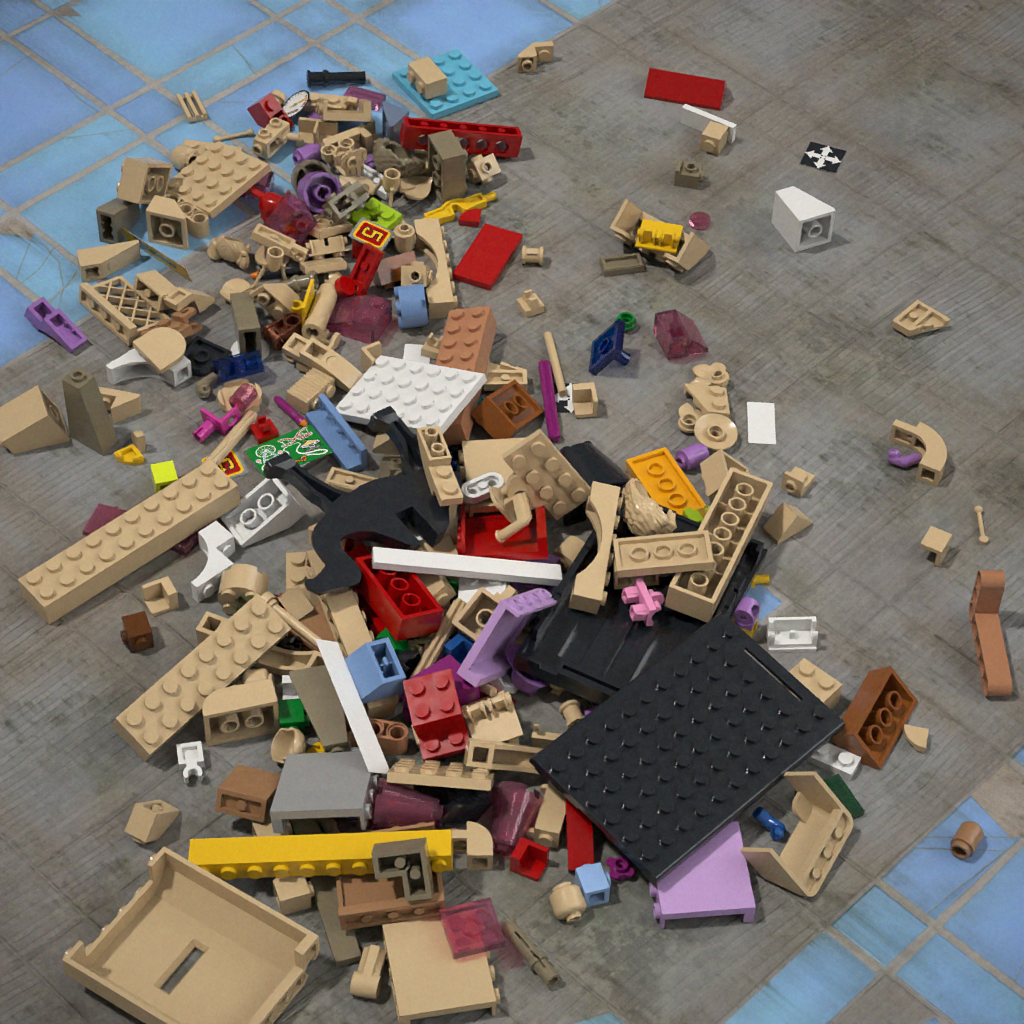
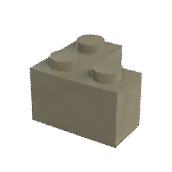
M427 837L374 844L371 854L375 879L402 876L405 901L432 898L434 885Z

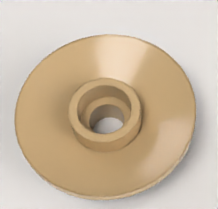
M705 414L696 421L694 426V435L697 441L703 443L710 450H727L735 444L738 437L735 424L721 414Z

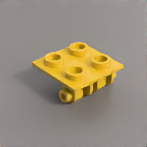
M643 219L641 227L637 231L635 247L676 254L683 226Z

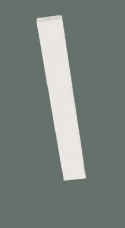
M373 547L372 549L373 569L558 586L562 580L561 566L558 564Z

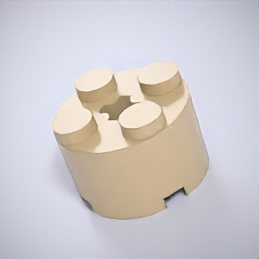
M234 564L227 571L225 568L222 572L218 592V602L223 607V612L235 614L257 593L262 596L267 592L269 585L268 575L265 572L262 575L257 572V567L248 564Z

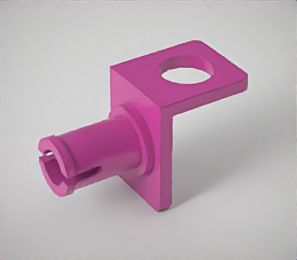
M235 406L221 420L204 408H201L200 413L204 423L193 431L192 435L199 443H203L213 431L226 436L242 418L239 408ZM235 415L234 421L228 425L230 418Z

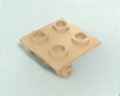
M510 692L501 693V695L487 698L484 701L481 700L479 703L470 706L467 705L462 710L472 738L506 742L524 735Z

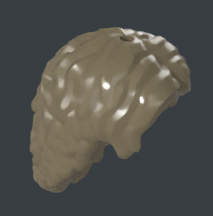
M385 137L378 138L373 146L372 158L376 171L384 175L386 169L394 168L400 172V178L415 177L426 166L424 160L417 158L410 150L402 148L396 141H389Z

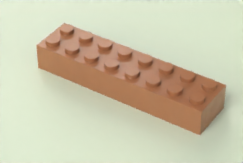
M478 306L449 311L435 365L486 373L497 328L491 306ZM482 387L443 433L447 445L462 444V441H469L474 417L471 413L478 406Z

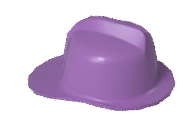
M511 644L506 649V657L512 666L511 682L527 697H531L541 687H547L550 683L515 668L513 665L514 658L521 644Z

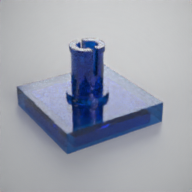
M618 319L592 342L589 372L596 376L613 360L618 361L623 366H626L631 360V354L623 350L625 322Z

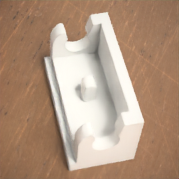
M816 616L768 618L766 630L768 652H816L818 631H815Z

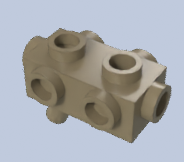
M349 181L339 188L342 191L341 193L336 195L334 192L324 200L327 203L322 207L324 208L323 214L326 219L332 220L334 223L339 220L342 223L351 217L350 211L354 209L357 212L366 206L364 201L370 198L368 195L370 188L367 184L362 185L359 181L351 184Z

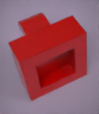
M265 415L257 417V423L249 425L250 432L258 445L279 437V432L270 418L266 419Z

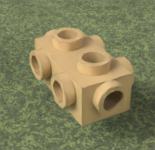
M277 117L272 118L269 121L270 124L265 129H260L253 140V153L267 160L287 141L299 142L300 134L290 133V123Z

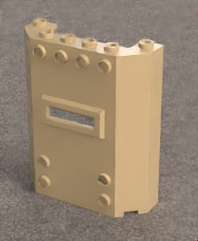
M163 847L158 853L153 854L148 861L149 881L143 887H139L133 899L127 905L120 908L117 917L110 924L103 927L100 936L93 943L88 944L86 948L84 943L79 940L73 948L71 947L65 952L62 959L65 975L145 1024H273L305 985L309 976L305 973V970L310 960H316L320 947L317 934L170 849ZM194 948L203 952L170 993L161 989L163 984Z

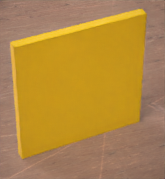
M314 279L310 280L304 301L293 300V307H291V313L295 312L302 315V328L315 299Z

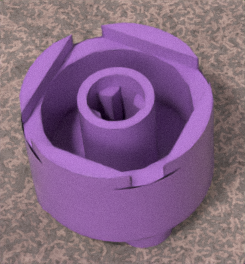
M318 171L308 173L298 182V200L304 203L303 207L306 210L323 214L324 208L322 206L327 203L324 199L334 192L336 195L341 193L342 191L339 188L342 185L337 178L329 173ZM319 189H322L323 193H320V196H318L317 192H319Z

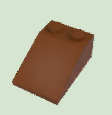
M514 379L487 396L471 415L475 418L476 423L490 434L492 439L514 438L543 414L545 410Z

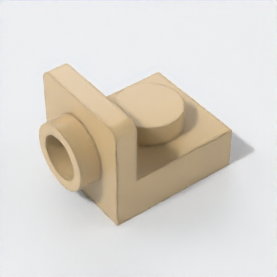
M795 466L791 472H784L781 488L801 498L813 484L815 475Z

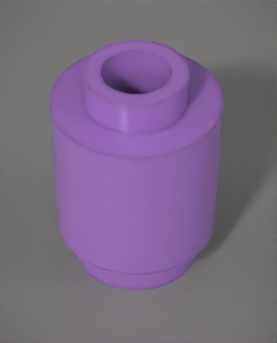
M310 143L295 149L292 156L294 164L297 166L298 163L304 160L312 159L320 161L321 146L318 143Z
M694 443L677 451L675 461L683 471H689L700 466V463L709 457V451L703 443Z

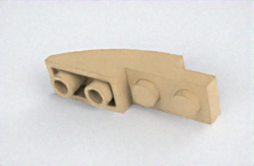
M294 332L282 347V352L310 368L314 367L335 378V386L346 392H349L363 376L345 358L313 337L308 340Z
M440 427L417 428L420 455L432 496L437 497L440 506L462 504L464 497L451 467L452 457Z

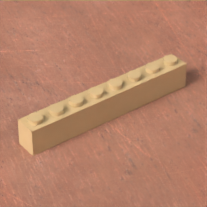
M315 550L306 552L305 567L310 579H314L325 567V564L318 557ZM351 590L343 594L331 592L321 596L317 595L335 642H338L342 655L345 658L365 643L375 641L373 632L371 630L368 631L366 626V615L364 611L359 609V600L355 591ZM398 695L364 703L363 706L368 718L379 719L394 715L396 705L399 704Z

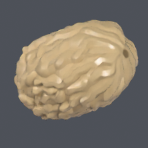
M631 478L625 488H623L621 507L623 509V521L627 524L628 529L636 537L671 534L677 528L676 514L671 509L665 514L663 508L655 500L649 498L647 490L640 483V480Z

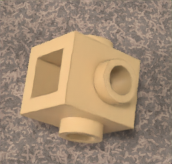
M493 153L485 157L482 154L471 158L472 163L466 165L468 177L472 180L473 184L481 181L483 185L492 181L493 175L501 172Z
M412 261L411 265L401 266V286L424 284V288H428L430 283H433V271L430 270V266L424 265L423 261Z

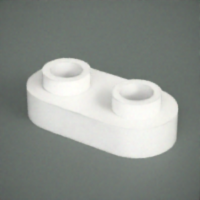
M489 472L465 482L461 487L464 497L463 501L469 504H476L490 498L489 488L492 486L500 489L504 487L503 477L498 473Z

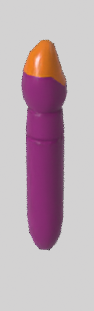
M280 396L274 397L275 403L297 425L302 427L308 425L306 419Z

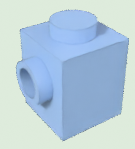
M601 863L584 864L576 868L574 883L580 886L587 907L609 902L611 880L607 871L604 872Z

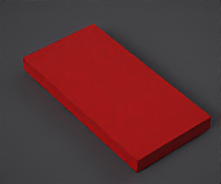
M485 223L452 273V279L491 291L522 242L523 234Z

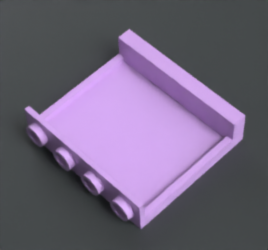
M536 588L500 600L458 669L457 674L474 687L511 674L512 666L506 657L507 647L515 644L534 612L556 605L557 601L552 598V594L543 588Z
M738 821L731 822L657 885L649 881L650 897H655L656 902L653 903L654 919H659L660 929H664L665 920L733 914H741L743 923L753 922L756 906L746 858L740 852L743 842Z

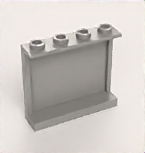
M360 751L287 754L270 809L273 833H284L288 819L360 816L361 828L366 830L368 819H372V804L376 803L375 790H379V775H382V773L369 772Z

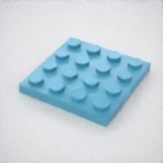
M458 49L431 58L447 77L446 94L426 100L422 94L418 93L416 87L408 81L406 75L408 67L392 73V79L430 119L434 120L498 96V89Z

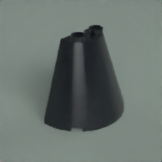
M591 441L565 446L559 451L590 487L592 482L596 481L622 488L632 478L597 449ZM587 500L562 517L564 526L586 521Z

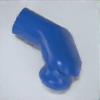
M761 806L753 811V817L770 832L772 839L781 840L784 837L786 828L782 822L772 817Z

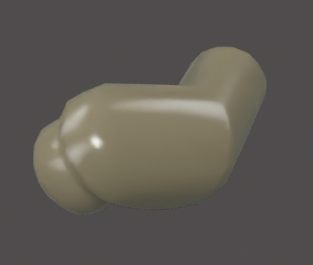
M214 372L196 383V394L200 398H207L211 392L210 386L218 382V377Z

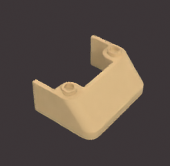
M816 771L785 772L784 777L797 791L792 802V810L799 823L780 856L772 848L742 847L740 852L763 878L800 896L812 897L819 891L851 833L853 818Z

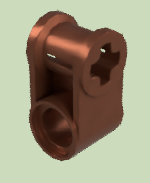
M292 312L273 323H269L264 327L262 337L265 340H269L274 349L282 350V347L294 332L303 337L301 315Z

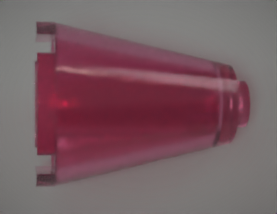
M379 779V791L376 796L373 817V830L388 829L394 826L416 825L421 822H434V825H436V820L442 821L444 805H439V799L398 783L387 782V779Z
M503 781L500 782L499 787L496 784L493 787V849L501 856H510L520 838L525 837L542 805V794L534 789L533 793L526 790L527 785L522 783Z

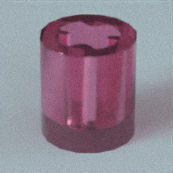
M244 383L229 398L230 406L232 408L237 406L240 412H244L257 398L258 393L253 386Z

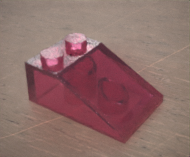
M373 294L338 298L326 329L331 333L335 334V332L341 333V336L366 344L374 343L379 340L392 320V300Z

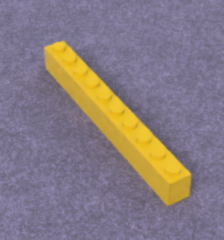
M451 829L190 839L188 860L216 877L225 880L237 878L259 879L265 877L286 878L292 876L312 877L320 875L338 876L347 874L365 875L374 874L371 854L374 844L427 837L431 871L440 873L453 871V839Z

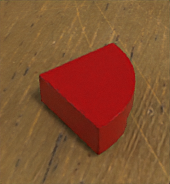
M471 209L464 212L458 219V225L479 227L482 209Z

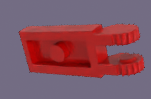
M364 243L349 277L355 285L356 294L354 302L357 304H361L368 294L367 290L385 253L370 243Z

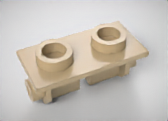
M342 235L327 238L329 246H325L324 238L309 240L308 243H305V247L311 254H308L306 258L312 257V260L325 259L324 255L330 254L333 257L345 256V252L350 251V248L345 249L344 246L348 245L347 237Z

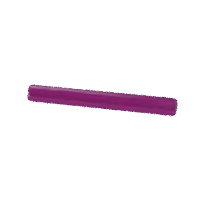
M540 360L538 368L548 439L552 443L559 442L561 434L551 365L549 360Z

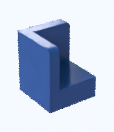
M460 632L444 645L443 658L450 654L462 664L475 642Z

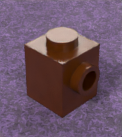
M145 611L122 617L123 631H120L123 645L128 644L131 653L154 647L153 633Z

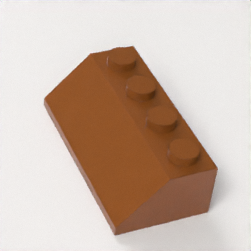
M891 666L869 671L842 718L845 722L844 729L831 740L837 747L861 757L860 763L879 770L882 768L918 700Z

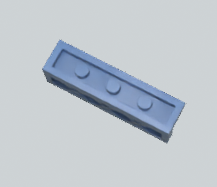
M324 393L318 395L319 408L305 413L307 423L312 425L333 451L331 454L342 469L358 472L367 468V448L327 396Z

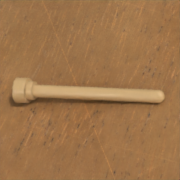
M268 591L261 596L290 627L318 648L315 639H322L283 609L275 595Z

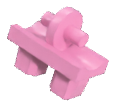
M636 578L634 586L623 588L622 591L624 604L634 602L636 604L630 605L629 612L632 621L643 620L646 627L653 626L652 616L662 609L661 605L665 601L661 592H654L653 589L647 590L642 578Z

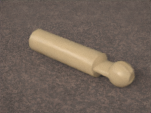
M339 271L328 272L323 277L324 284H321L302 328V335L308 340L313 337L319 341L324 334L339 296L335 289L336 279L343 276Z

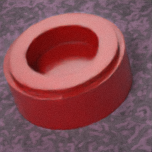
M341 276L336 279L335 289L341 297L348 298L355 293V285L349 277Z

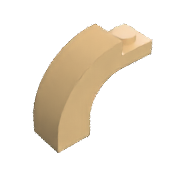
M895 419L892 424L889 440L918 452L922 459L918 466L916 479L937 487L943 476L947 459V449L943 439L935 430L922 422H919L917 427Z

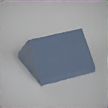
M386 101L382 102L383 137L389 141H396L401 145L399 134L403 117H409V111Z

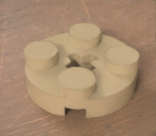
M242 378L227 381L224 384V388L218 391V404L225 411V414L235 406L239 408L241 416L248 410L256 413L260 410L262 391L256 383L253 385L249 383V380Z

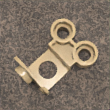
M342 138L339 140L337 147L334 145H324L321 148V158L326 163L335 162L336 169L343 176H359L364 174L367 150L363 147L355 150L353 139Z

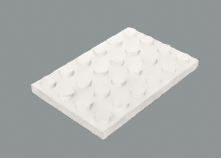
M380 355L375 361L376 364L364 373L335 408L344 420L368 425L373 413L391 406L413 434L417 435V428L439 426L443 434L485 384L487 379L483 373Z

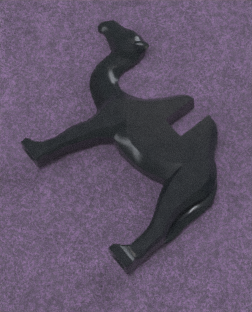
M391 406L373 413L368 427L371 431L386 433L395 443L401 459L402 475L378 478L358 486L352 492H345L335 489L308 473L287 452L269 459L264 465L263 475L267 479L277 478L285 480L293 485L308 501L318 506L325 513L314 527L311 537L313 548L325 564V567L314 579H307L304 584L307 591L319 596L331 592L343 594L353 589L361 588V571L354 560L342 549L341 541L343 539L358 538L376 542L392 549L417 551L421 543L406 525L410 524L431 548L441 542L449 526L450 505L440 506L437 497L431 494L422 464L418 438L410 431Z

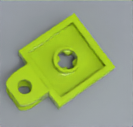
M372 197L365 203L366 206L356 212L354 209L350 211L351 217L346 219V221L353 224V228L361 218H366L370 221L377 219V222H372L393 230L403 221V216L401 213Z

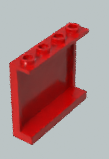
M461 504V513H457L458 555L517 561L548 559L545 506L535 508L536 512H531L532 519L526 527L507 538L503 543H499L495 537V531L502 530L511 523L503 514L466 517L465 504Z

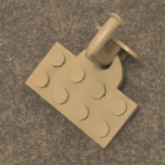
M540 429L502 454L503 460L514 472L509 476L504 487L500 489L492 486L489 488V492L495 506L511 524L502 530H496L495 537L499 543H503L507 538L526 527L532 519L531 509L544 505L553 517L558 520L588 500L591 487Z

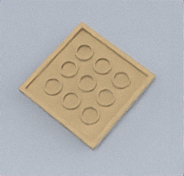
M218 141L169 180L167 193H178L213 219L268 174L271 168L268 163Z
M400 758V761L395 762L387 772V782L491 791L495 781L496 770L478 767L465 768L464 763L451 762L449 766H440V761L425 760L424 764H415V759Z

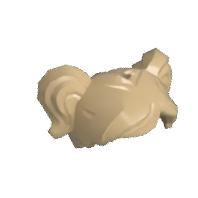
M223 235L217 239H211L207 255L215 261L223 258L230 262H236L239 268L244 270L249 265L248 254L251 251V246L248 244L245 247L244 242Z

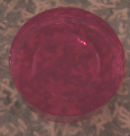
M695 212L690 216L689 225L695 230H706L710 225V216L704 212Z

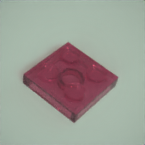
M490 897L439 910V917L453 959L505 947V938Z

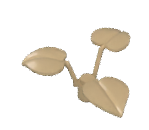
M389 168L385 170L384 177H380L376 187L370 179L360 176L347 177L340 175L339 181L342 186L349 181L351 184L359 181L362 185L367 184L370 188L368 195H374L382 185L385 192L390 193L389 207L392 208L393 193L397 189L400 193H404L408 199H425L430 193L433 177L415 176L400 178L401 174L397 169Z
M261 245L255 253V261L263 267L254 284L250 286L246 280L239 278L231 279L223 285L219 292L220 295L230 302L231 293L252 292L257 287L266 268L271 272L281 269L283 281L288 280L285 266L289 263L290 257L284 255V251L280 247ZM303 290L302 293L298 294L300 301H304L307 290Z

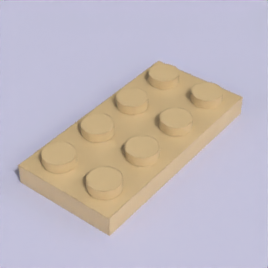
M708 530L613 539L617 578L714 569Z

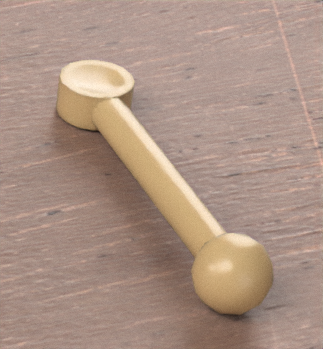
M248 129L246 132L226 135L222 137L216 135L213 137V142H221L222 140L232 139L246 135L251 137L253 136L254 131L252 129Z
M976 506L974 512L977 514L980 530L979 543L986 545L988 537L985 536L981 514L983 508Z

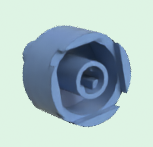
M424 284L394 287L395 300L399 299V301H395L396 312L398 315H401V317H398L399 329L429 325Z

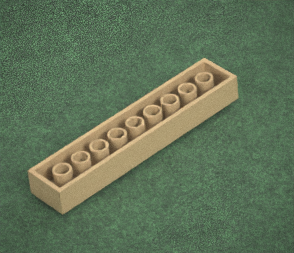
M210 459L20 577L18 582L23 598L50 625L241 504L238 485Z

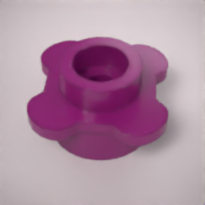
M626 855L618 858L609 857L606 860V865L610 868L609 876L617 881H624L628 877H632L635 870L630 865L631 860Z

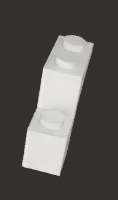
M135 348L106 365L107 379L112 385L132 378L148 377L166 381L176 387L192 377L191 361L185 356L179 363L160 374Z
M217 521L198 532L199 547L208 558L204 570L191 582L192 598L198 603L219 590L223 570L226 568L227 571L231 565H234L228 559L235 552L234 536Z

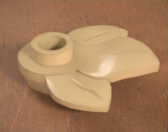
M714 362L710 366L699 364L692 368L696 378L689 384L726 387L730 377L729 373L726 372L725 365L722 363Z
M689 403L683 404L678 411L680 417L678 428L686 433H694L696 421L703 416L701 410H694Z

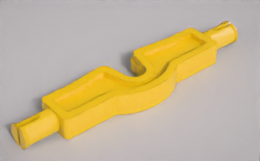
M492 191L485 195L477 193L464 199H452L445 202L440 208L424 213V218L422 219L439 218V224L454 221L455 210L463 214L471 209L487 207V202L497 199V195Z

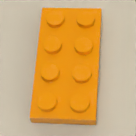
M666 447L626 460L625 466L632 477L640 480V483L647 490L649 498L655 500L659 505L674 510L681 516L684 509L691 507L693 510L706 506Z

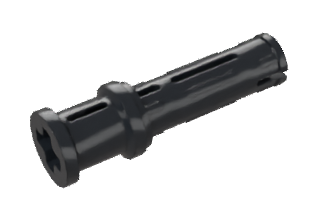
M325 69L322 72H311L310 70L306 72L308 88L314 85L327 87L329 84L366 83L365 71L329 72Z

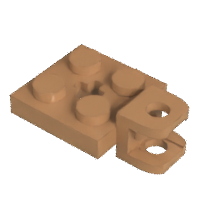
M186 306L179 312L176 311L171 314L172 320H160L155 327L142 331L140 336L135 338L134 341L152 329L159 327L175 329L184 338L192 336L203 327L201 323L189 322L188 319L194 316L197 311L196 308Z

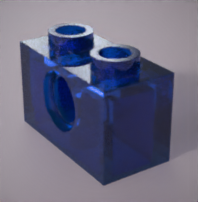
M250 350L213 360L218 382H227L265 372L260 350Z

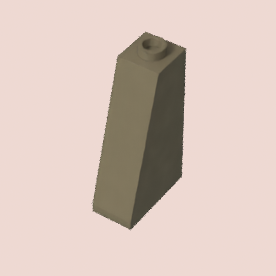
M251 291L230 294L231 313L241 362L262 359L260 324L253 298L249 296Z
M76 367L62 379L70 437L105 456L119 444L95 377Z
M326 665L289 671L293 687L324 751L331 753L352 751L348 719Z

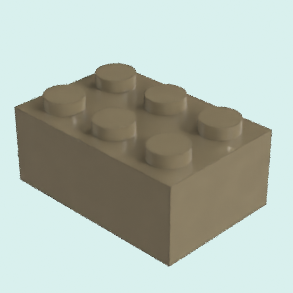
M451 130L428 135V177H433L431 188L441 205L452 199H464L465 193L468 191L465 182L468 176L466 168L468 154L461 147L459 138L455 137Z

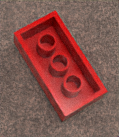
M372 555L355 559V563L361 571V588L358 590L396 641L438 632L444 610L416 573L373 569Z

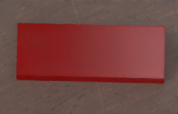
M649 68L644 98L720 111L727 83L724 80Z

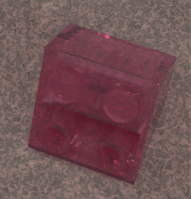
M289 192L263 225L296 240L295 243L301 245L318 222L307 206Z
M676 309L655 313L653 332L667 360L708 352V347L692 319Z

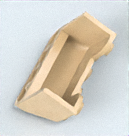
M625 199L610 229L615 232V237L632 247L633 244H636L637 231L641 227L643 219L663 221L641 211L632 202ZM682 232L676 254L638 248V250L646 255H649L650 252L655 254L656 260L664 264L667 263L672 268L683 273L684 270L689 271L707 254L710 246L695 233L690 232L688 235Z

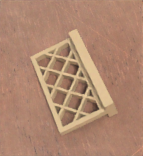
M121 275L93 286L87 282L79 284L78 302L128 346L133 345L134 339L140 336L142 331L157 325L159 321L150 320L151 317L171 320L163 311L157 312L156 309L154 310V307H151L149 303L141 299V296L133 292V285ZM117 284H121L124 288H118V287H112V286H115V285H117ZM98 291L107 292V294H100ZM110 293L121 294L122 297L111 296ZM125 295L134 296L137 299L125 298ZM110 302L120 303V304H119V306H116V305H112ZM123 304L134 305V308L123 307ZM138 306H140V307H147L149 310H143V309H137V308H138ZM122 313L132 314V317L125 316ZM135 315L146 316L147 319L135 318ZM135 324L144 325V327L137 329Z

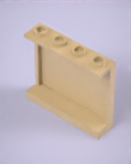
M525 438L462 441V450H458V464H463V467H460V480L468 482L483 474L495 472L503 477L505 486L509 476L514 471L503 460L502 454ZM491 497L476 504L463 502L469 517H473V513L499 511ZM545 508V517L551 518L552 514Z
M477 911L382 925L383 944L386 951L398 1024H411L410 1020L483 1008H490L491 1015H496V1005L500 1004V994L498 988H493L492 981H495V971L493 965H488L487 959L490 958L488 942L483 943L482 936H485V926L483 920H478Z

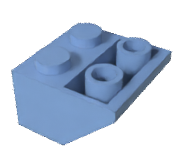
M389 637L365 643L344 659L363 704L403 693V681L406 680V676Z

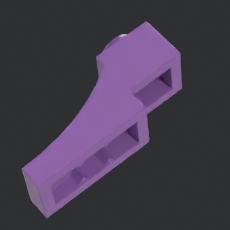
M44 297L27 307L24 316L38 331L42 330L54 338L70 354L87 343L88 338L60 308L55 310Z

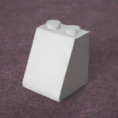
M792 186L775 191L771 223L794 252L831 242L836 210Z

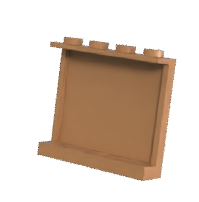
M421 822L416 825L394 826L388 829L367 830L361 833L435 830L434 822ZM432 871L434 885L432 898L405 901L402 876L375 879V874L336 876L339 905L338 915L341 930L447 915L441 872Z

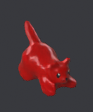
M254 187L248 189L252 195L259 198L258 207L261 212V218L267 223L275 221L279 215L285 219L292 218L295 215L294 211L304 205L302 201H296L294 196L291 195L290 190H287L286 195L282 196L274 192L264 193Z

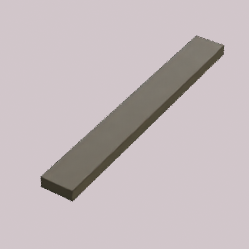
M316 818L289 819L294 835L322 834ZM320 875L307 877L308 881H311L313 885L314 900L335 966L339 967L360 961L362 955L353 929L341 930L338 915L339 905L336 876Z

